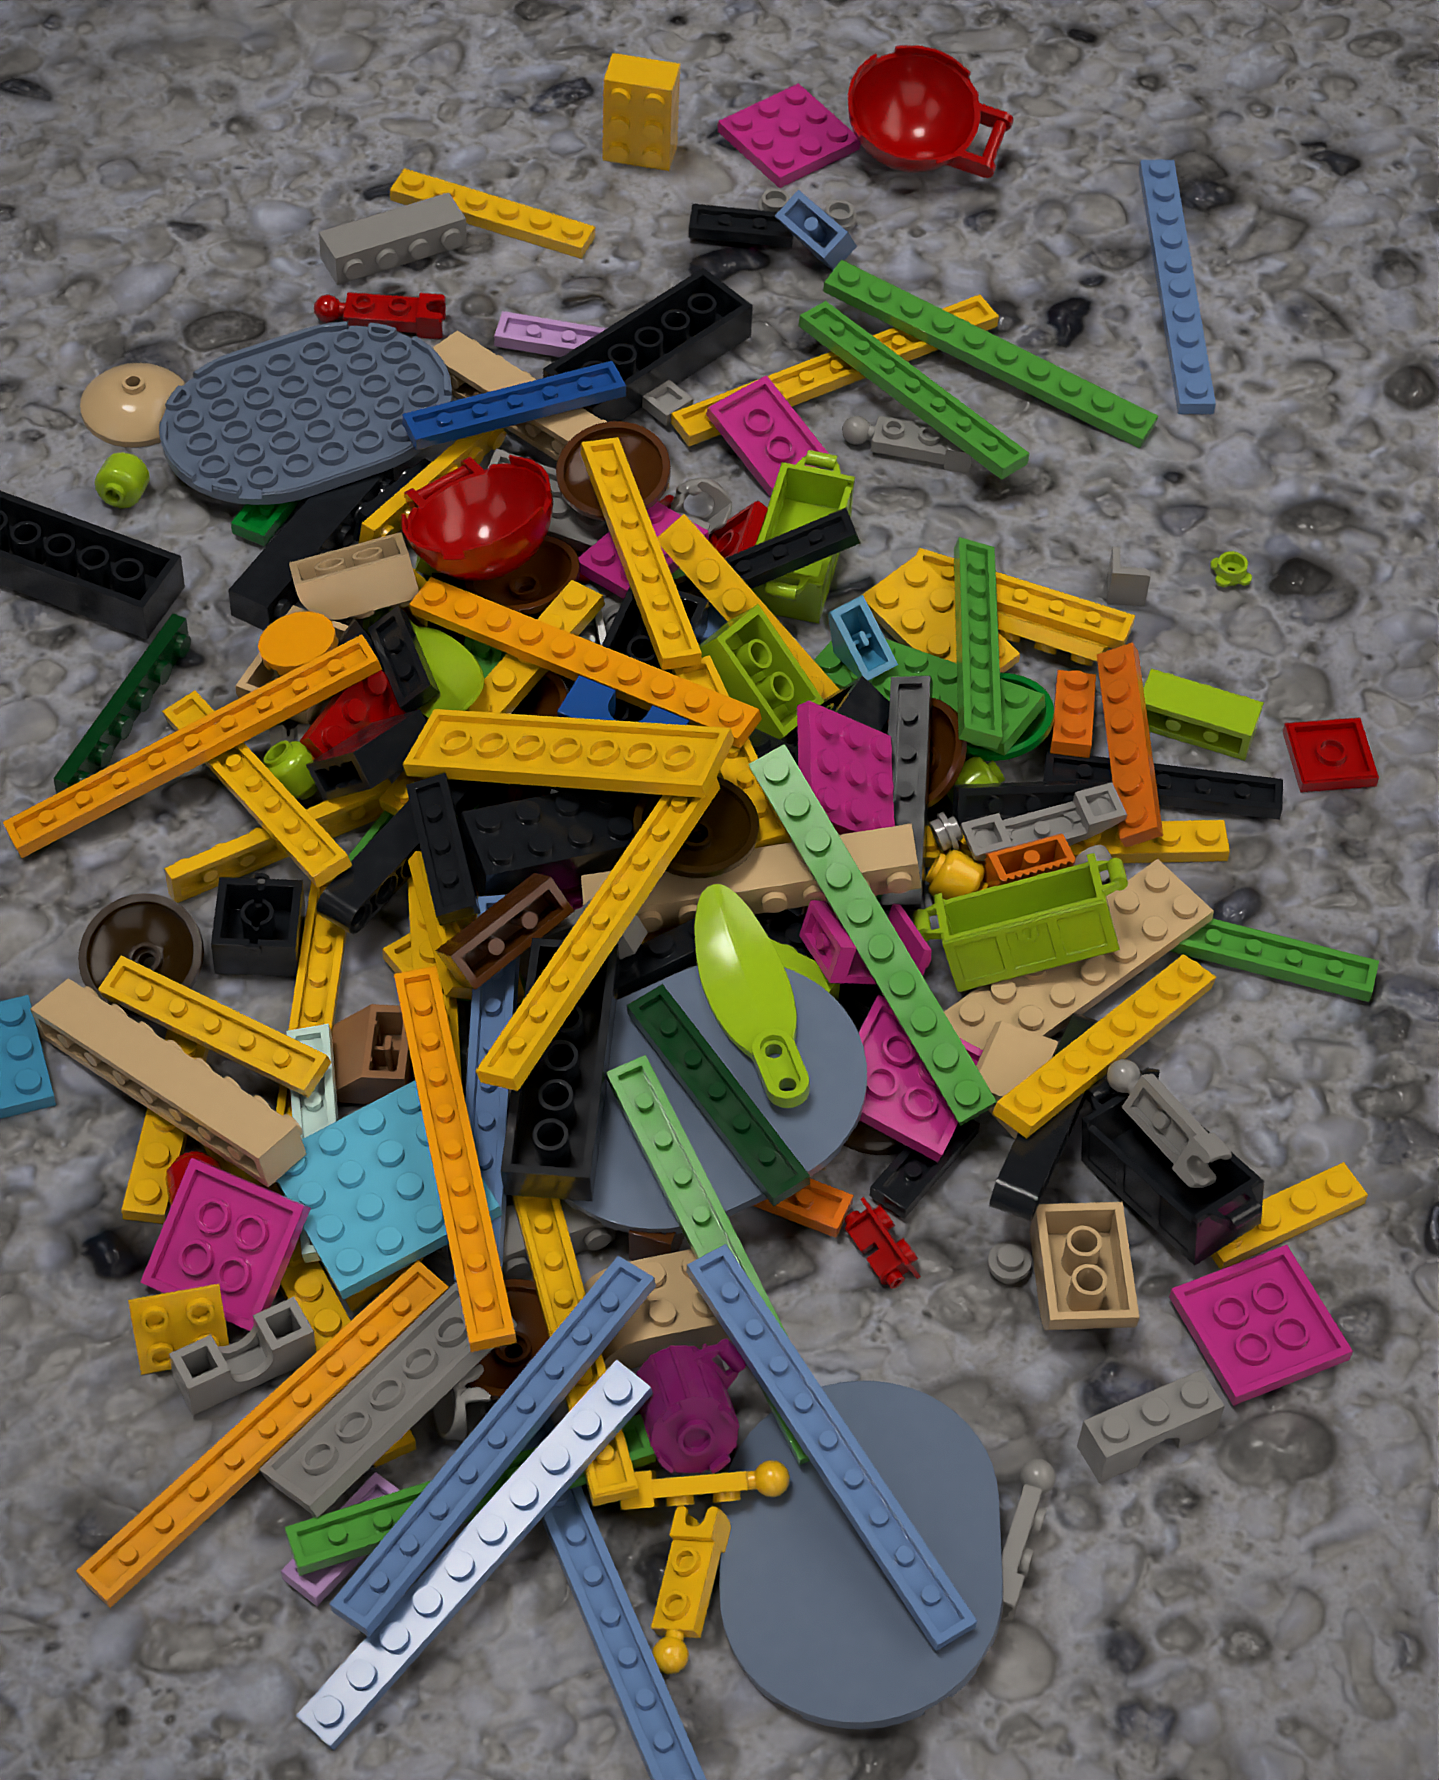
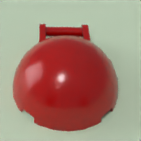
M920 45L895 46L893 53L877 58L876 53L870 56L858 67L852 77L847 95L849 122L859 143L879 163L904 172H927L947 165L982 178H991L996 170L994 161L1005 132L1011 129L1014 118L1006 111L979 103L978 92L969 79L971 72L954 57L937 49ZM979 124L992 128L982 156L966 151L978 132Z
M509 455L510 463L492 464L488 469L484 470L474 459L468 457L461 461L459 468L417 491L411 488L403 493L411 512L408 518H406L405 514H402V532L415 553L440 573L466 581L490 580L505 576L521 567L538 551L549 531L554 503L549 475L545 469L531 459Z

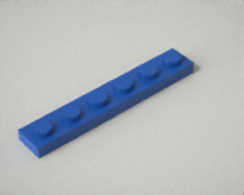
M608 361L402 414L403 426L415 450L621 398L626 396V384L613 361Z

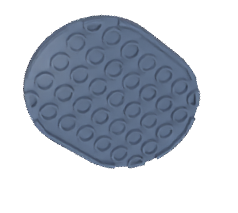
M348 322L312 326L231 352L208 362L194 371L193 378L183 386L176 387L165 404L166 409L159 423V435L163 454L173 472L183 482L193 489L216 499L251 505L278 504L304 499L394 468L423 451L425 448L415 450L403 426L402 414L451 402L453 400L451 378L444 361L429 344L416 336L411 338L398 333L395 327L371 322L368 324V327L349 326Z
M698 966L669 976L617 1000L609 1070L641 1056H647L728 1217L767 1199V1197L627 1014V1005L663 984L810 1177H812L839 1154L841 1147L848 1140L854 1128L857 1127L865 1103L867 1062L860 1035L852 1019L840 1003L820 985L788 968H785L793 991L797 1014L795 1043L807 1070L810 1085L808 1098L802 1104L793 1108L778 1107L768 1099L752 1058L742 1052L728 1038L714 1017L702 988ZM774 1053L770 1054L768 1057L777 1058L780 1055ZM607 1081L593 1201L563 1200L575 1210H580L600 1221L602 1225L628 1233L629 1230L649 1233L662 1232L664 1235L669 1232L683 1233ZM787 1087L782 1090L791 1091L793 1088Z
M849 1381L822 1386V1389L978 1621L976 1628L935 1652L811 1461L801 1465L798 1464L773 1412L762 1419L748 1434L736 1452L727 1473L755 1471L762 1462L776 1460L784 1464L788 1469L790 1475L789 1486L784 1493L776 1497H766L755 1489L740 1491L741 1500L721 1502V1511L728 1517L731 1530L726 1551L720 1554V1608L731 1651L750 1678V1681L762 1694L775 1704L779 1703L789 1710L802 1715L803 1719L814 1723L843 1729H872L896 1725L924 1715L925 1710L937 1705L947 1697H953L976 1674V1669L986 1656L990 1646H993L1003 1610L1000 1503L997 1479L989 1455L976 1433L955 1411L941 1401L910 1387L880 1381Z

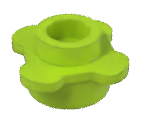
M1229 551L1221 554L1220 557L1212 559L1210 567L1215 570V583L1218 586L1228 587L1237 584L1246 586L1251 583L1252 575L1247 572L1248 561L1244 555Z

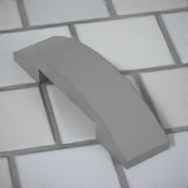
M1111 782L1077 791L1074 793L1073 801L1005 820H1002L1000 814L996 813L963 822L960 828L975 861H986V853L1060 833L1064 835L1069 846L1076 844L1126 819L1127 813Z

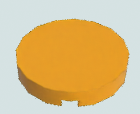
M311 611L294 612L280 617L267 626L260 635L258 649L264 666L269 670L270 668L276 670L278 675L283 676L338 646V638L332 621L323 614Z

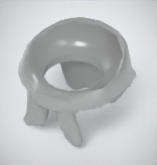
M695 478L681 483L676 488V495L671 503V510L710 523L708 530L710 536L715 531L722 529L727 523L732 512V502L727 492L718 482L710 478ZM701 491L706 492L714 500V506L710 513L699 517L689 514L684 508L686 497L689 494L696 496Z
M482 1364L474 1366L432 1408L437 1433L443 1439L464 1442L485 1417L487 1401L491 1399L490 1394L480 1387H465L466 1384L475 1381L482 1375L484 1371Z

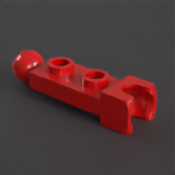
M348 292L346 303H343L335 296L327 294L320 296L314 303V313L320 321L325 323L334 322L339 317H343V322H348L349 326L368 327V324L371 322L395 327L397 332L416 333L418 338L441 339L443 337L442 321L446 319V298L443 294L420 293L419 297Z

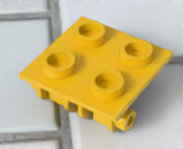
M219 1284L128 1300L141 1375L171 1370L169 1353L209 1335H212L217 1346L229 1345Z

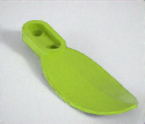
M388 606L377 609L375 614L364 618V630L370 635L368 627L393 608ZM410 620L440 693L417 710L420 709L427 718L430 717L434 709L466 711L476 701L484 687V675L479 662L470 651L451 636L434 628L416 626Z
M712 884L702 892L699 898L694 924L697 966L705 997L714 1017L728 1038L742 1052L752 1058L768 1099L774 1105L781 1108L799 1106L808 1098L810 1085L807 1070L795 1043L797 1014L794 995L786 970L771 940L746 903L727 886ZM774 1053L780 1055L777 1058L768 1057L770 1054ZM787 1087L793 1088L791 1091H783L782 1089Z

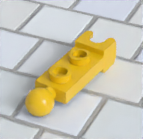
M776 1460L762 1462L755 1471L661 1479L656 1478V1471L634 1472L639 1496L620 1500L621 1510L658 1507V1498L666 1497L667 1506L695 1504L694 1495L712 1493L713 1503L741 1500L740 1491L755 1489L766 1497L780 1496L788 1488L790 1475L784 1464Z
M684 1505L678 1506L674 1514L669 1534L673 1540L651 1629L658 1636H665L655 1643L652 1654L660 1672L668 1675L680 1672L685 1668L689 1660V1651L683 1642L684 1637L701 1638L720 1554L726 1551L731 1530L728 1517L717 1507L713 1506L707 1510L704 1521L701 1524L688 1514V1509Z

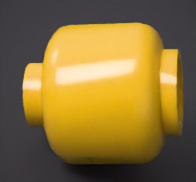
M951 850L946 855L940 852L925 878V881L930 883L929 893L933 897L935 894L942 893L943 899L969 894L988 887V883L982 881L985 875L984 866L958 850Z

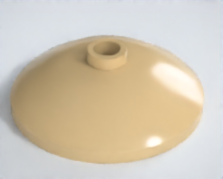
M129 363L113 367L95 377L85 388L80 401L82 420L94 436L112 445L145 447L160 443L159 423L166 409L165 404L176 387L183 386L185 382L174 372L153 364Z

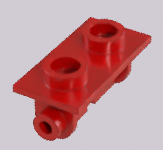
M862 1197L860 1200L866 1207V1210L861 1213L859 1211L849 1213L844 1219L847 1224L845 1230L863 1254L876 1245L879 1249L868 1256L866 1260L879 1277L880 1282L883 1285L888 1284L893 1289L904 1282L905 1278L903 1275L908 1271H911L917 1279L921 1276L912 1264L918 1260L917 1255L904 1238L899 1241L895 1240L889 1230L896 1225L881 1204L873 1208Z

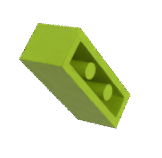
M1151 668L1143 688L1149 732L1240 760H1246L1258 727L1264 702Z

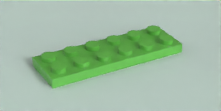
M886 639L898 665L868 681L890 701L891 677L931 676L933 680L932 698L945 702L958 713L957 663ZM832 640L814 659L839 689L858 679L834 654ZM1000 679L1003 738L997 750L985 746L980 747L1005 756L1045 707V697L1042 693Z

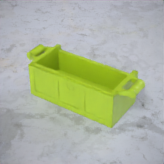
M808 450L807 455L796 465L785 462L781 463L767 507L768 510L755 545L843 508H847L851 518L855 477L841 474L837 455ZM840 552L755 587L752 590L774 615L819 624Z
M1095 853L1086 854L1088 859L1086 863L1038 874L1026 879L989 887L950 899H943L942 893L934 895L935 904L925 909H918L913 913V922L926 942L930 939H942L957 992L1120 950L1107 895L1116 890H1124L1128 886L1123 861L1120 858H1112L1109 861H1097ZM1108 870L1111 883L1103 885L1100 872ZM937 915L939 928L932 930L929 917Z

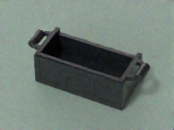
M1107 1078L1085 1091L1093 1112L1082 1118L1081 1161L1194 1266L1261 1224L1264 1180L1235 1154L1232 1153L1230 1159L1223 1160L1220 1158L1208 1163L1210 1169L1216 1175V1181L1213 1184L1202 1188L1189 1187L1172 1169L1174 1164L1122 1108L1129 1096L1128 1093H1120L1104 1104H1101L1100 1101L1116 1092L1110 1087Z

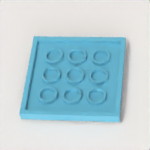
M415 1080L303 1138L302 1142L306 1155L276 1180L285 1197L311 1207L303 1229L343 1300L449 1244ZM482 1178L492 1221L501 1216L502 1212L498 1202Z

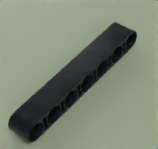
M448 779L459 824L461 823L462 812L473 810L497 783ZM410 800L351 861L353 866L340 873L322 892L316 906V911L320 916L354 935L363 929L412 876L408 860L415 851L421 852Z
M1074 1013L1054 1056L1096 1024L1098 1020ZM1085 1092L1027 1139L1020 1133L1017 1134L994 1185L989 1202L990 1207L1032 1221L1087 1098Z

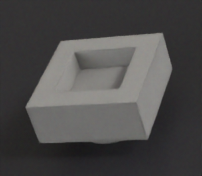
M671 380L666 381L644 395L642 407L665 426L671 423L672 412L693 405V398Z

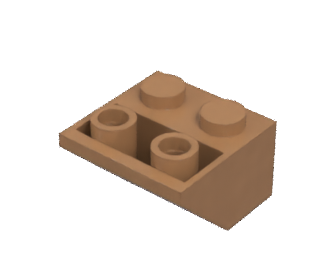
M371 1004L333 1025L332 1041L337 1103L370 1104L412 1082L413 1067L400 1005Z

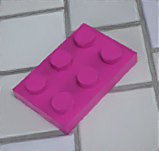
M767 375L709 406L706 416L770 497L782 462L796 465L807 455L808 450L829 454Z
M659 502L647 510L657 537L682 516ZM694 523L709 540V531ZM609 531L578 558L580 574L624 599L630 584ZM661 547L672 574L679 566Z

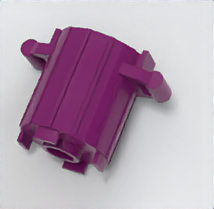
M727 1338L720 1340L715 1345L708 1346L705 1343L702 1345V1349H698L693 1345H670L668 1348L651 1354L641 1368L637 1370L636 1375L652 1388L653 1394L634 1416L641 1414L650 1446L653 1448L659 1463L670 1473L674 1471L677 1473H703V1471L710 1469L714 1474L731 1461L729 1455L736 1448L738 1428L740 1426L727 1389L738 1377L739 1372L745 1369L747 1364L736 1347ZM722 1360L730 1367L729 1369L725 1370Z

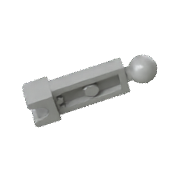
M861 416L850 417L843 424L842 433L846 441L857 445L871 440V452L944 464V470L960 473L970 472L972 457L928 424L878 416L876 426L870 425Z
M1120 1059L1112 1063L1107 1072V1080L1110 1087L1117 1092L1129 1094L1122 1108L1174 1164L1172 1167L1174 1172L1186 1185L1192 1188H1202L1213 1184L1216 1181V1175L1210 1169L1208 1163L1220 1158L1223 1160L1230 1159L1232 1156L1230 1149L1215 1133H1208L1154 1074L1141 1075L1138 1066L1131 1060Z
M1032 1459L1026 1462L1020 1470L1019 1479L1023 1490L1002 1554L1003 1610L1001 1620L1005 1622L1013 1621L1024 1577L1028 1574L1034 1550L1027 1548L1030 1534L1039 1536L1047 1509L1039 1507L1041 1496L1052 1489L1056 1480L1055 1471L1051 1464L1043 1459Z

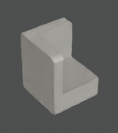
M1113 546L1107 573V604L1145 607L1150 583V571L1147 568L1120 566V547Z

